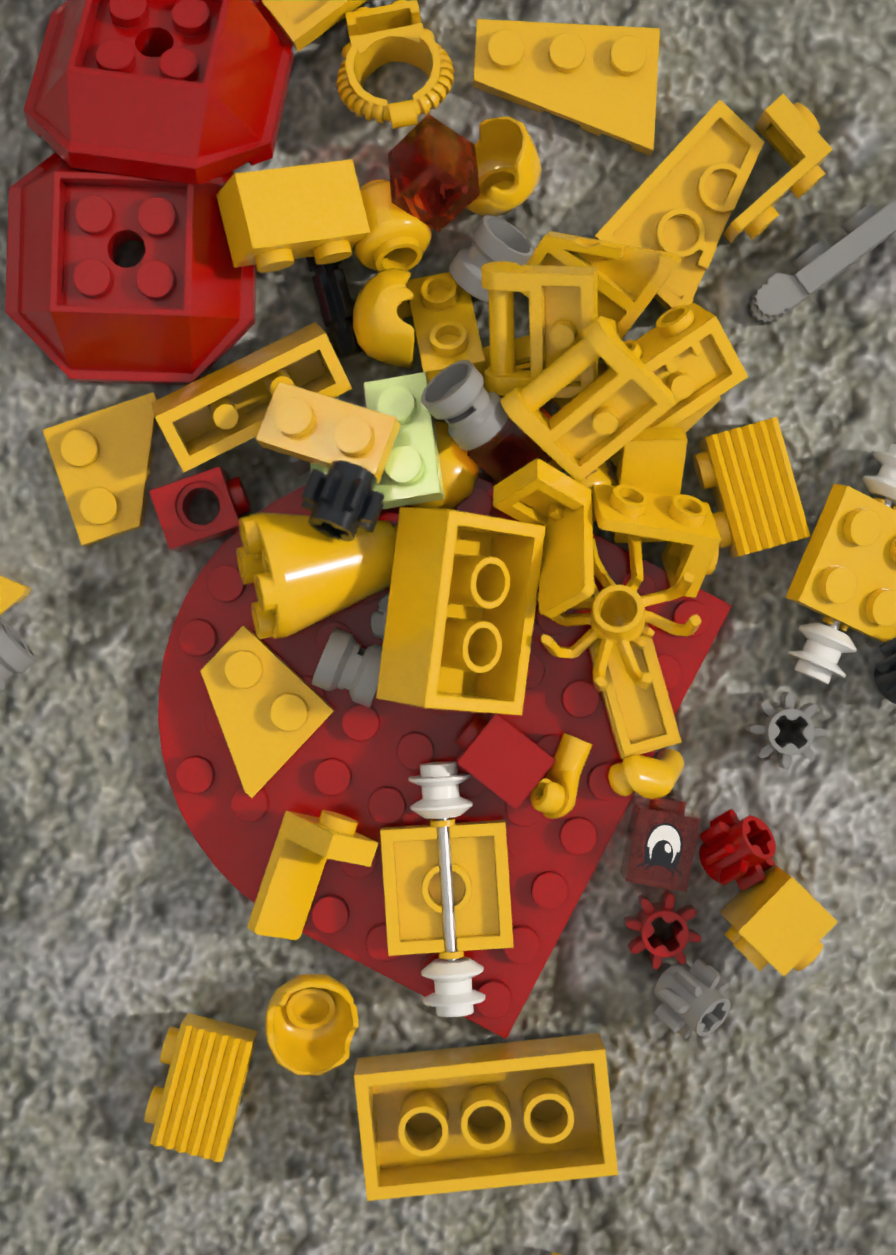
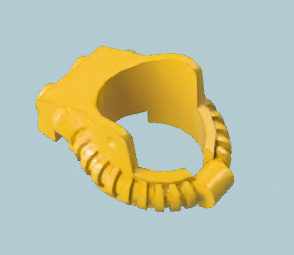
M397 0L390 5L374 8L360 7L353 12L345 13L350 43H347L342 49L341 55L344 61L340 65L336 81L337 92L342 102L352 113L355 112L356 117H365L367 121L371 122L376 119V122L381 124L384 121H388L391 123L392 129L418 125V116L420 114L424 116L429 114L430 109L435 110L446 99L454 81V68L450 57H448L449 55L445 49H442L441 45L435 43V36L432 31L423 28L418 1ZM390 62H405L420 68L429 77L423 88L413 94V99L388 104L386 99L375 97L363 89L366 78L378 67Z

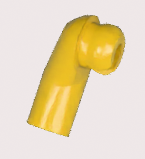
M563 733L554 755L556 761L548 770L545 779L540 780L531 791L530 801L536 811L542 812L547 818L558 819L567 815L573 809L580 775L593 744Z
M664 749L655 758L637 754L623 758V763H616L610 767L608 773L609 783L613 791L620 796L626 797L635 791L645 798L659 799L671 792L684 769V760L681 754L673 749Z

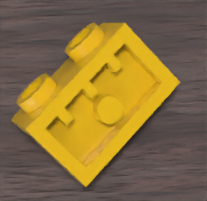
M695 303L679 305L666 311L657 319L656 327L637 340L623 342L674 395L676 405L647 428L675 427L748 378L717 317ZM605 361L598 365V378L611 368Z

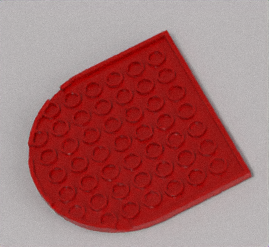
M477 478L471 494L451 509L453 511L520 522L493 507V489L496 484L482 478ZM305 486L281 497L260 511L295 515H311L312 511L302 507L304 499L301 496ZM400 507L382 509L378 520L389 521L392 526L398 525ZM238 529L219 547L203 567L187 593L172 626L163 657L159 683L158 724L162 756L169 784L179 810L195 840L213 865L239 892L254 904L286 811L320 818L322 810H326L356 820L358 825L355 832L378 842L371 867L327 859L302 933L426 997L435 992L434 980L423 977L421 970L433 960L438 959L439 953L388 956L380 829L385 827L430 825V819L423 818L410 809L412 804L422 799V788L417 784L409 782L408 778L421 775L420 764L457 762L456 758L463 751V749L455 744L457 738L477 714L487 720L492 713L424 708L377 699L376 695L371 707L368 708L353 702L349 695V690L345 688L344 690L336 688L327 691L312 685L315 671L335 627L353 634L356 643L362 645L361 648L367 649V647L374 644L383 647V640L376 638L372 633L370 620L372 613L379 608V600L389 593L390 587L288 637L261 639L324 698L335 711L261 790L251 798L244 791L201 674L204 666L243 625H246L257 636L252 618L251 604L252 602H257L258 599L254 583L244 585L239 573L236 549L243 547L240 529ZM593 533L598 555L605 570L616 585L626 586L631 578L629 552ZM642 559L644 577L637 590L639 596L670 588L665 570ZM594 575L596 587L599 591L603 590V586ZM699 589L696 598L683 596L672 601L645 607L646 611L653 612L678 624H686L693 615H698L702 621L697 631L690 636H676L648 623L649 628L655 632L652 640L674 716L732 605ZM537 600L522 715H500L553 757L563 733L593 744L580 775L575 805L567 815L558 819H550L543 815L542 812H538L533 808L529 794L519 808L515 810L471 775L469 779L459 784L460 797L472 801L473 805L461 816L451 817L455 818V823L505 820L514 948L464 951V957L471 958L484 968L482 973L472 978V989L485 994V1000L473 1004L474 1013L463 1016L507 1039L635 793L634 791L626 797L620 796L613 791L609 783L608 773L610 767L616 763H623V760L619 757L601 691L599 692L594 686V666L589 649L587 648L576 658L554 657L541 642V636L546 634L558 646L571 647L592 628L591 625L562 626L539 612ZM570 608L563 613L572 615L590 613L591 610L584 611ZM657 750L640 755L653 758ZM458 764V773H469Z

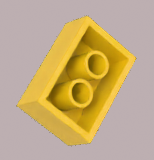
M400 507L376 694L377 699L424 708L522 715L546 526L453 510Z

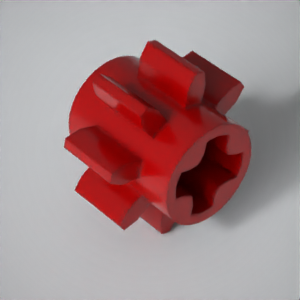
M730 809L711 820L710 828L699 834L700 839L704 842L699 849L702 867L714 881L721 883L723 886L736 880L739 888L744 891L764 880V872L775 866V862L771 858L776 851L774 836L769 827L755 816L748 815L739 821L737 814L733 809Z
M665 890L661 902L650 903L644 895H639L638 899L642 909L638 916H626L623 918L624 924L631 930H637L639 935L628 944L631 953L637 954L647 948L650 951V963L653 969L657 970L661 966L663 958L673 956L679 963L684 965L686 958L682 950L687 945V942H701L702 938L698 932L688 928L686 924L687 921L696 915V910L692 905H686L676 911L674 908V894L670 890ZM658 917H662L665 922L671 923L669 928L673 936L666 941H662L659 936L653 935L655 931L651 922Z

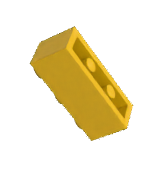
M316 322L151 403L154 417L183 472L257 437L278 381L331 398H335L352 389L326 333Z

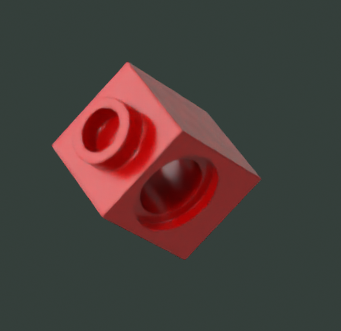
M220 466L149 491L169 550L181 552L234 533L239 529V518L243 517L242 514L251 511V506L240 477L229 479L227 471ZM201 492H214L220 503L217 517L208 524H196L191 518L189 509L192 499Z
M492 713L487 720L477 714L455 741V744L463 749L456 758L457 764L515 810L519 808L556 761L551 754L498 713Z

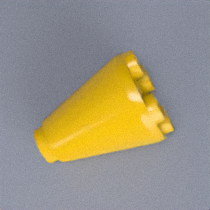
M260 512L249 514L248 517L239 518V529L243 547L236 549L237 563L243 584L254 583L258 601L252 602L251 611L258 638L273 637L278 639L288 637L390 587L398 525L392 526L389 521L378 520L372 533L358 528L353 541H341L328 537L312 528L308 523L310 515Z

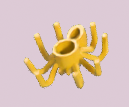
M628 535L631 578L626 586L616 585L599 558L596 542L593 538L594 575L604 589L599 591L594 583L592 596L571 608L584 611L591 610L590 613L572 615L561 613L551 619L566 627L591 625L592 628L571 647H560L550 636L546 634L541 636V642L548 652L554 657L576 658L580 656L596 639L600 638L601 643L593 667V682L599 692L605 690L608 686L605 673L613 644L618 646L629 677L640 688L647 690L654 679V675L640 671L630 642L642 649L646 643L640 636L652 638L655 632L645 625L646 623H650L676 636H690L697 631L702 622L698 615H693L686 624H678L645 610L646 606L683 597L693 584L695 576L685 572L678 585L659 592L639 596L637 590L643 581L644 575L641 538L636 535ZM539 592L537 593V601H538V604H539Z

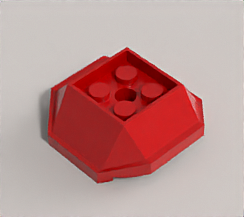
M67 0L50 15L23 109L27 125L39 137H43L71 168L198 185L224 176L247 162L252 166L273 158L294 62L293 45L260 0Z
M56 152L9 188L5 312L74 382L188 385L205 377L212 369V366L255 324L256 265L234 268L216 194L233 176V171L196 185L71 168ZM132 240L143 242L145 244V254L137 265L127 268L118 266L117 253L123 244Z

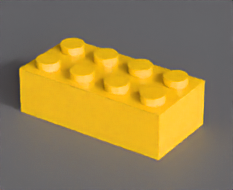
M600 1033L357 1058L354 1081L367 1201L618 1175L606 1051Z

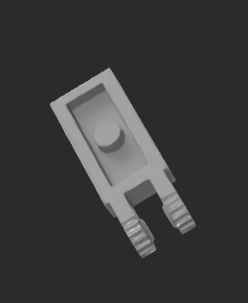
M896 199L880 211L876 209L873 203H870L842 225V228L848 235L831 248H828L824 241L821 240L792 262L799 271L795 275L776 273L764 285L761 284L760 289L754 292V296L749 298L751 301L747 304L749 306L747 312L751 313L750 318H754L756 320L755 323L761 322L762 325L765 323L770 325L772 321L776 322L778 317L782 318L896 232Z

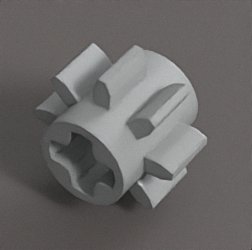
M782 692L780 706L772 707L769 703L761 700L756 703L763 715L758 724L746 725L745 730L759 734L763 742L754 752L757 757L765 758L775 750L778 752L777 761L779 767L789 770L792 764V755L800 754L812 761L816 758L810 746L814 737L827 735V730L814 726L810 718L818 708L815 703L809 702L800 707L799 710L794 709L795 699L793 693ZM779 718L790 721L796 719L797 722L791 728L796 736L792 743L781 739L775 741V738L780 733L779 727L775 724Z
M700 958L693 963L692 967L687 963L682 965L676 962L663 972L656 983L654 994L663 1004L656 1009L654 1014L674 1033L678 1032L684 1039L688 1038L692 1031L699 1036H707L724 1022L730 1011V1001L722 994L730 986V982Z

